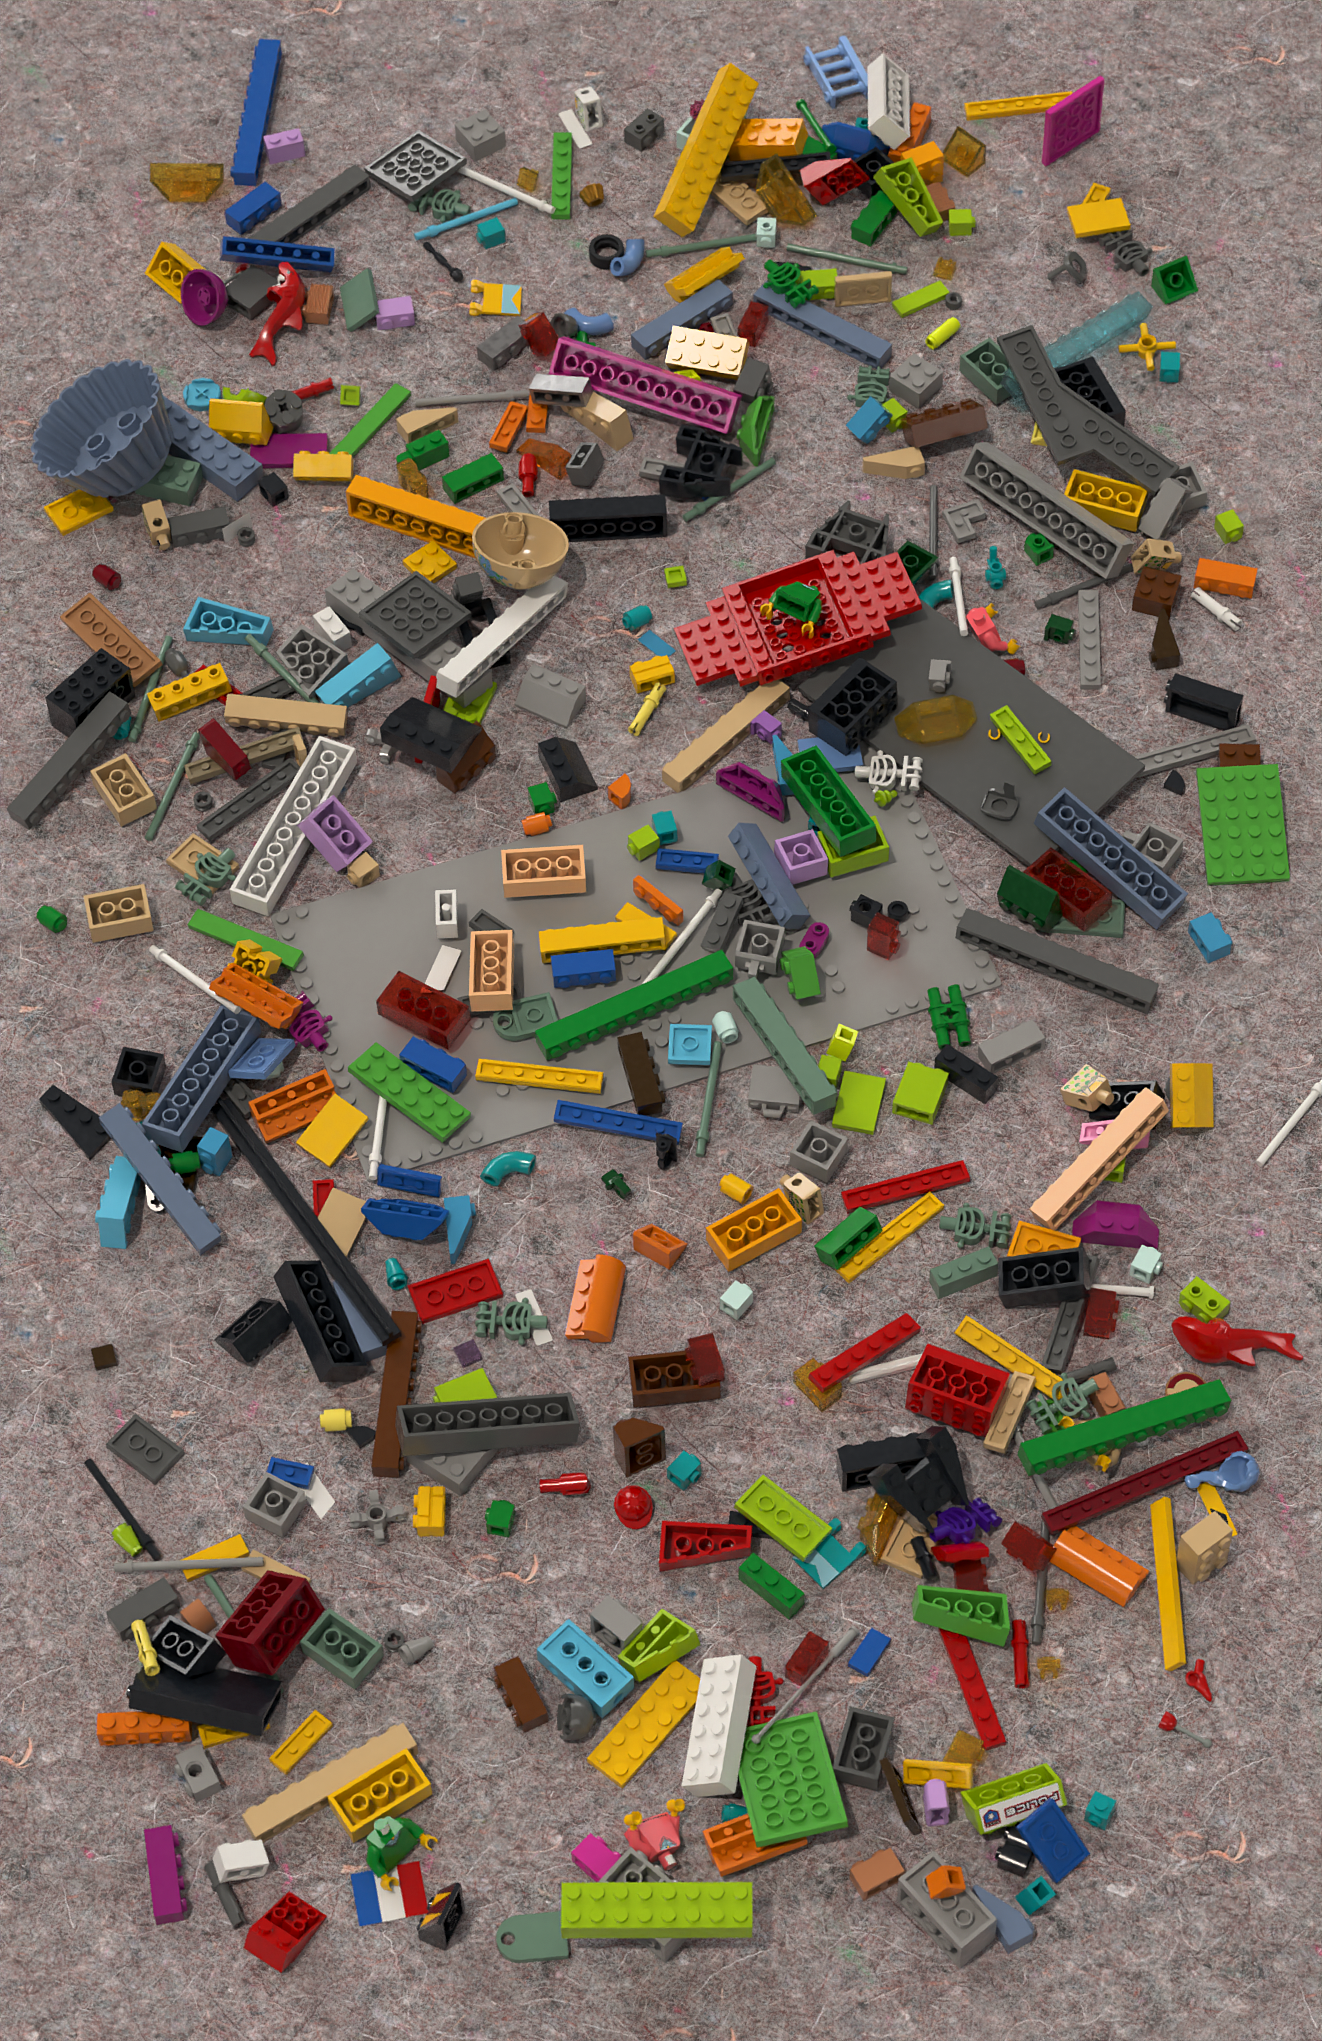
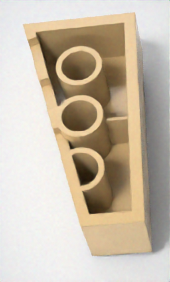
M594 392L586 407L561 406L565 412L617 452L634 439L627 411Z

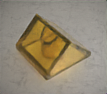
M957 126L942 152L944 154V162L964 176L969 177L985 164L987 145L960 126Z

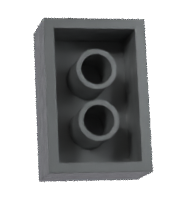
M849 1707L833 1765L836 1781L877 1791L883 1771L879 1760L887 1756L894 1730L895 1717Z

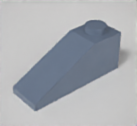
M975 1885L972 1887V1892L996 1917L995 1934L1008 1954L1032 1941L1034 1927L1028 1918L1025 1919L1021 1912L980 1886Z

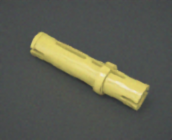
M655 683L650 694L646 695L644 704L628 727L629 733L632 734L635 729L634 736H639L640 731L653 710L659 706V700L666 691V687L663 684L659 689L658 687L661 683Z
M136 1620L131 1624V1629L139 1649V1660L144 1665L145 1673L148 1676H155L160 1671L156 1660V1650L152 1648L145 1622L143 1620Z

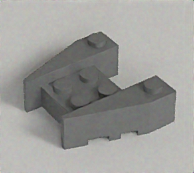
M846 501L835 515L828 517L820 528L817 527L812 532L805 545V559L831 551L833 548L847 553L855 552L856 556L862 557L860 564L886 556L889 514L886 513L883 521L851 511V501Z

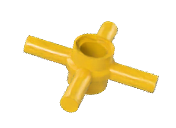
M1141 323L1139 342L1137 344L1118 345L1119 353L1138 351V356L1146 360L1147 370L1153 371L1155 369L1153 362L1155 352L1157 350L1176 349V342H1156V338L1148 333L1147 324Z

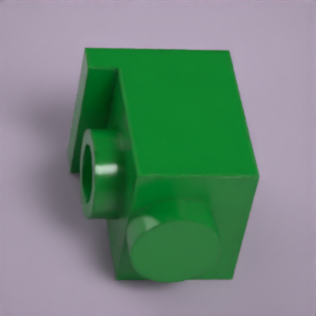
M1032 533L1025 540L1024 551L1034 564L1038 566L1053 559L1054 546L1041 533L1037 535Z

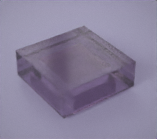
M474 1339L453 1347L462 1368L483 1360Z

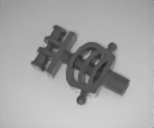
M1123 230L1112 232V234L1106 233L1104 237L1098 238L1100 246H1105L1106 254L1115 250V270L1120 268L1127 272L1134 268L1140 276H1145L1149 272V267L1145 262H1147L1148 254L1152 253V249L1148 248L1146 250L1141 242L1132 241L1133 233L1131 231Z
M735 872L731 888L726 889V892L742 896L745 900L739 912L740 915H738L739 925L743 926L744 920L765 924L772 921L775 922L776 918L772 911L770 912L768 904L758 907L762 903V894L752 879L742 882L739 875Z

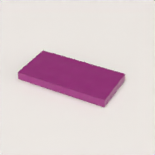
M327 433L271 434L267 445L250 444V456L260 462L263 468H293L294 454H299V451H309L310 454L327 451L328 435Z

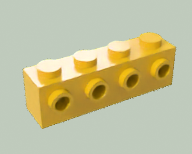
M218 663L180 680H175L161 688H156L146 694L158 722L232 692V689L221 663Z

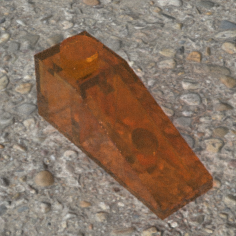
M528 438L516 449V452L521 456L526 453L533 454L536 457L537 466L559 480L567 474L565 467L572 454L557 444Z

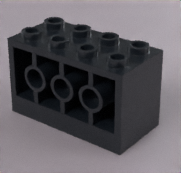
M1094 357L1055 369L1061 383L1124 426L1126 410Z
M100 648L45 697L51 725L69 738L109 691L127 703L132 701L136 696L130 668Z
M859 657L808 708L809 732L847 756L851 751L853 752L857 749L859 743L864 738L866 739L870 736L872 730L877 725L879 726L883 723L885 717L890 712L892 713L896 710L898 706L897 681Z

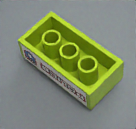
M1047 1763L960 1792L966 1817L980 1835L993 1833L996 1829L1004 1826H1014L1017 1822L1025 1820L1048 1798H1053L1059 1808L1067 1805L1062 1781Z

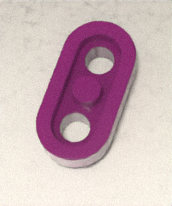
M821 922L813 923L800 942L799 947L805 946L813 953L814 959L818 957L829 938L828 926Z

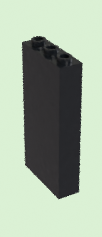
M157 1660L160 1668L159 1673L155 1676H148L142 1663L140 1673L135 1674L133 1684L128 1686L126 1698L129 1699L128 1708L262 1736L281 1701L282 1681L215 1667L212 1672L187 1677Z

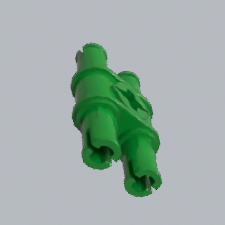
M954 984L948 987L949 1004H942L938 987L928 989L927 993L930 1004L928 1014L931 1017V1029L936 1034L938 1048L943 1050L947 1044L950 1045L949 1030H956L960 1047L969 1046L971 1039L968 1028L971 1023L967 1016V1004L962 1000L960 985Z

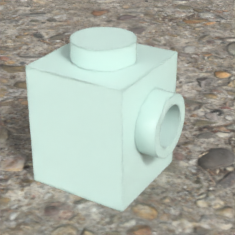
M758 218L757 247L775 248L776 218Z
M1142 1245L1131 1264L1130 1276L1149 1284L1154 1274L1158 1275L1163 1266V1263L1160 1262L1162 1253L1153 1247Z
M736 1280L720 1297V1309L736 1320L753 1303V1291L751 1288Z

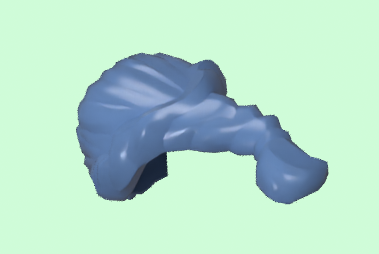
M1237 1451L1226 1458L1219 1469L1214 1472L1202 1471L1196 1475L1186 1476L1185 1484L1187 1487L1195 1489L1199 1487L1201 1482H1208L1210 1485L1222 1487L1225 1491L1243 1492L1257 1482L1259 1466L1255 1458L1250 1454Z

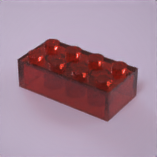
M1052 847L1023 871V873L1058 892L1063 917L1083 932L1112 907V892Z
M401 971L397 972L376 1000L378 1015L449 1050L471 1020L468 1005Z

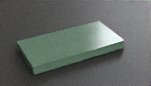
M1059 895L1063 917L1048 933L1123 938L1125 902L1116 899Z

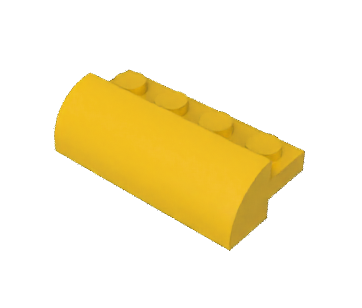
M730 247L720 248L664 283V286L670 296L681 303L714 281L721 279L740 267L739 262L745 258L742 252L733 253Z

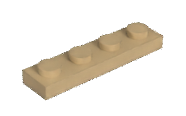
M1014 1371L984 1440V1448L1005 1454L1036 1383L1035 1376Z

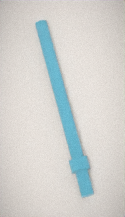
M516 198L437 226H428L426 230L414 233V237L417 241L428 236L430 238L437 236L438 233L516 206L518 201Z

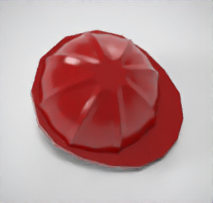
M628 1485L619 1490L614 1498V1509L620 1522L632 1530L641 1529L648 1524L652 1515V1501L647 1490L635 1485Z

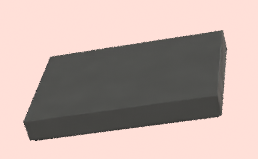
M137 1414L105 1444L107 1449L154 1485L185 1455L183 1449Z

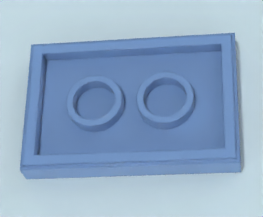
M818 737L797 740L799 752L817 745L836 772L853 771L856 766H863L860 745H858L855 751H851L845 756Z
M258 1038L228 1071L230 1078L266 1079L296 1046L294 1039Z

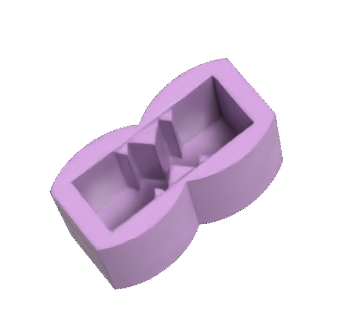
M940 1779L929 1780L924 1785L923 1794L926 1824L928 1826L946 1825L949 1822L948 1814L950 1812L946 1782Z

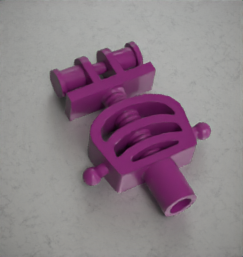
M302 990L295 997L303 1002L302 1007L289 1028L291 1035L296 1039L294 1041L296 1045L294 1048L297 1047L298 1043L305 1048L313 1044L317 1051L321 1052L328 1047V1043L322 1035L329 1031L326 1022L332 1021L333 1017L328 1015L324 1018L319 1011L315 1009L310 1010L314 1007V1004Z

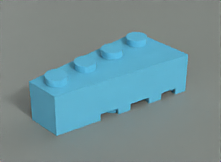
M198 597L183 631L187 641L250 645L245 640V637L251 634L259 643L267 646L274 628L270 617Z
M377 643L318 688L315 693L323 704L341 705L348 708L397 680L401 675L390 656Z
M116 1156L114 1164H110L109 1179L105 1180L104 1185L105 1194L101 1195L100 1210H97L95 1214V1222L99 1225L101 1247L127 1248L126 1233H130L131 1214H134L135 1197H138L141 1177L126 1157Z

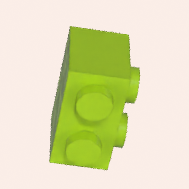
M1196 1276L1180 1292L1178 1303L1184 1311L1192 1313L1198 1320L1208 1324L1214 1317L1223 1319L1229 1313L1231 1302Z

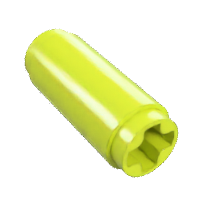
M954 317L946 320L925 339L926 345L932 350L938 348L961 327L959 321Z

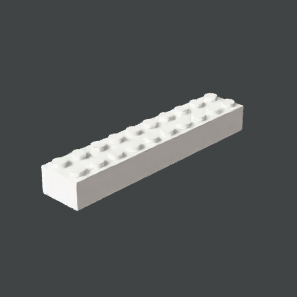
M322 736L317 738L230 888L232 904L269 917L311 844V841L297 825L324 800L332 795L336 798L338 797L357 764L355 748Z

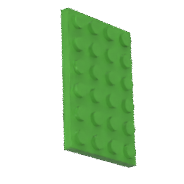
M1278 764L1197 768L1196 778L1207 885L1289 881L1290 874Z
M817 1711L775 1721L761 1737V1741L758 1744L752 1742V1736L758 1734L767 1723L746 1727L738 1778L757 1848L848 1827V1821Z

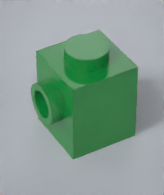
M547 782L527 787L528 799L534 814L544 812L546 816L555 812L554 804H557L555 793L550 792Z
M506 1500L492 1501L491 1508L487 1507L485 1512L488 1534L509 1538L515 1518V1504H511Z

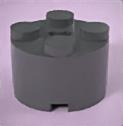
M275 390L268 396L264 404L270 422L274 427L273 432L287 434L297 430L303 420L302 400L291 391Z

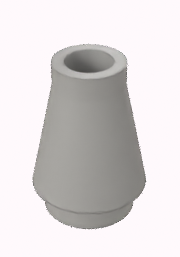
M427 1635L423 1638L402 1643L398 1651L403 1662L408 1664L417 1661L434 1645L431 1638Z

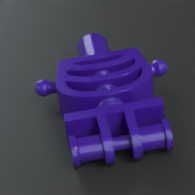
M978 1497L972 1503L969 1501V1505L965 1506V1510L958 1507L948 1508L944 1512L937 1510L935 1512L936 1517H938L937 1527L933 1528L934 1532L929 1533V1536L933 1542L949 1537L955 1544L962 1542L969 1544L970 1540L975 1537L976 1523L987 1533L990 1531L991 1523L994 1527H998L1002 1523V1518L996 1515L997 1513L994 1509H990L988 1503H983L982 1499Z

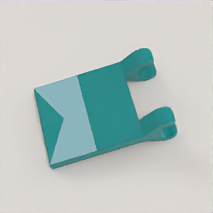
M834 1518L829 1522L828 1525L832 1527L831 1533L804 1562L795 1555L792 1557V1560L822 1589L828 1586L855 1560L861 1558L866 1553V1546L862 1542H858L848 1552L832 1536L842 1528L841 1521L838 1518Z

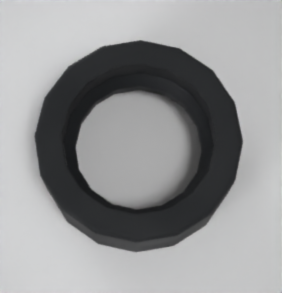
M612 234L598 235L589 243V259L599 269L609 270L614 258L624 256L622 240ZM611 247L617 253L606 257L598 255L596 251L600 248Z

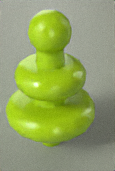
M878 790L875 793L874 802L884 807L887 803L891 802L892 797H897L898 793L895 790L891 792L888 790Z

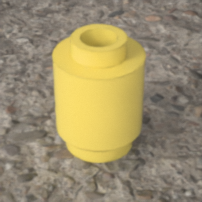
M345 1408L324 1410V1414H320L321 1428L325 1427V1432L343 1431L351 1428V1410H345Z

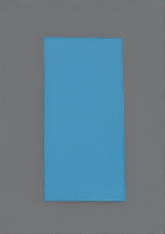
M651 630L638 639L657 656L667 655L669 657L676 651Z

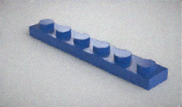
M563 1100L557 1101L554 1122L653 1141H656V1133L669 1134L677 1138V1145H679L683 1126L682 1122Z

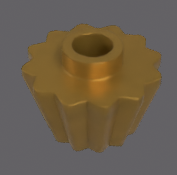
M600 183L589 184L579 192V197L589 207L598 206L604 201L603 185Z

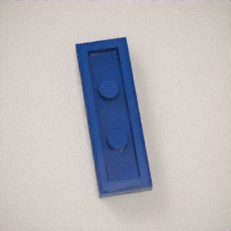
M658 848L655 868L705 874L706 867L719 860V854Z
M380 1164L378 1167V1186L439 1197L441 1194L442 1176L383 1164Z

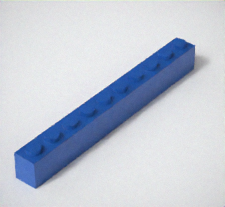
M259 39L258 46L254 48L255 59H252L253 72L249 73L250 86L247 85V99H244L245 112L241 114L242 126L239 125L238 130L240 138L236 139L237 153L234 152L233 154L234 166H231L230 175L234 178V185H257L264 149L263 136L267 134L282 56L281 40Z

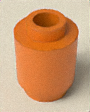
M544 812L527 816L526 819L521 820L526 836L549 832V827L552 826L550 815L545 816Z

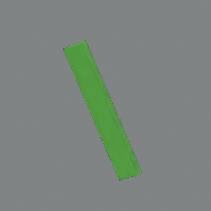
M395 383L330 454H337V452L343 451L348 452L349 455L354 457L411 396V391Z
M200 909L196 910L187 924L189 929L234 947L237 941L250 939L263 947L261 952L270 951L281 957L280 966L292 971L296 969L304 956L303 951Z

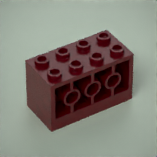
M267 1570L216 1633L215 1637L227 1653L234 1667L274 1675L325 1611V1608L306 1578Z

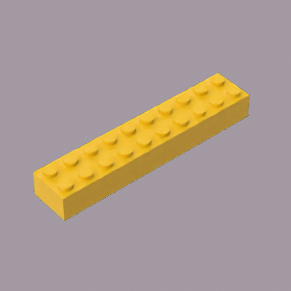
M731 62L718 70L653 216L681 237L694 231L759 84Z

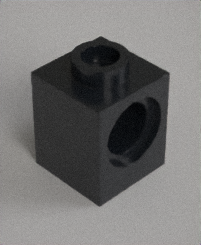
M275 472L264 476L258 481L260 494L272 507L289 498L287 485Z
M861 894L857 901L854 900L850 905L851 921L873 930L882 917L883 904Z

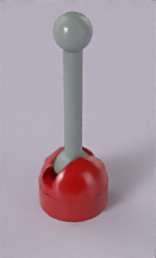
M246 263L239 265L236 268L235 275L222 280L225 286L250 266Z
M1168 1711L1164 1713L1158 1725L1160 1729L1165 1731L1177 1729L1201 1742L1205 1748L1211 1747L1212 1742L1210 1739H1203L1177 1725L1176 1717Z

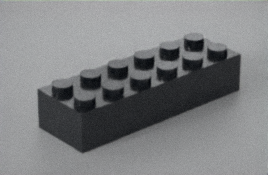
M654 494L549 501V520L565 532L569 542L667 537L666 495Z
M284 1261L273 1278L319 1382L356 1381L368 1365L321 1261Z

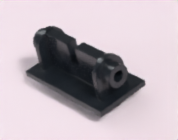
M656 1133V1156L659 1157L657 1165L660 1169H667L671 1161L677 1162V1138L669 1134Z

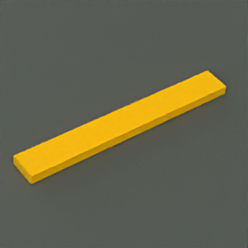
M1164 1496L1150 1505L1164 1664L1165 1670L1173 1671L1186 1664L1171 1498Z

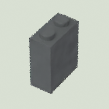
M252 264L226 287L228 293L227 306L252 321L274 302V300L270 301L266 294L269 287L278 284L277 278L268 275L263 269Z

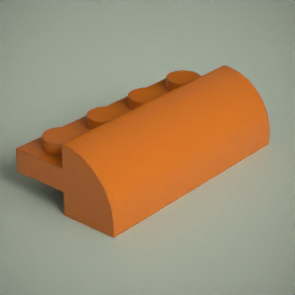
M234 962L225 967L221 976L213 980L209 987L217 996L226 998L233 1002L234 1005L250 1012L252 1016L261 1018L268 1022L271 1027L278 1029L281 1027L287 1029L295 1020L303 1004L302 1001Z
M326 1069L251 1100L248 1102L254 1123L259 1128L267 1144L310 1125L336 1092Z
M596 1254V1259L580 1260L565 1332L568 1340L589 1339L591 1343L611 1342L626 1269L625 1264L619 1259L608 1255Z
M1077 1526L1070 1527L1067 1531L1064 1530L1047 1561L1122 1607L1134 1596L1136 1589L1149 1573V1570Z
M748 1814L702 1831L713 1865L715 1864L720 1877L808 1844L807 1838L801 1837L757 1848Z

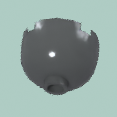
M563 1694L561 1699H564V1702L559 1704L557 1709V1729H562L563 1733L560 1738L562 1740H579L591 1731L592 1725L596 1724L597 1714L593 1711L589 1700L583 1696Z

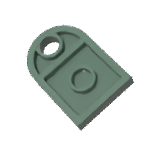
M549 992L513 1000V1010H498L493 1015V1026L496 1033L500 1037L511 1041L534 1037L535 1030L558 1021ZM502 1020L509 1021V1024L506 1026H500L498 1023Z
M561 1911L511 1916L504 1920L497 1930V1948L500 1954L510 1962L530 1963L569 1959L567 1938H562ZM506 1935H511L515 1940L511 1945H504L501 1942L502 1938Z

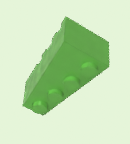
M917 1585L912 1600L914 1621L1004 1647L1010 1631L1006 1594Z

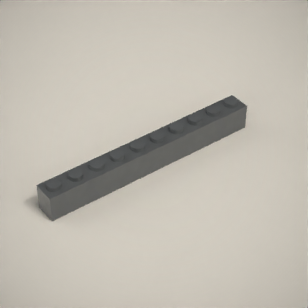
M966 908L957 926L955 938L1142 1013L1148 1014L1157 996L1159 984L1150 979L1142 978L1130 971L1122 970L1112 964L1097 960L1092 956L1084 955L1075 949L1067 948L1055 941L1039 937L1037 934L1026 932L1017 926L1009 925L997 918L981 914L979 911Z

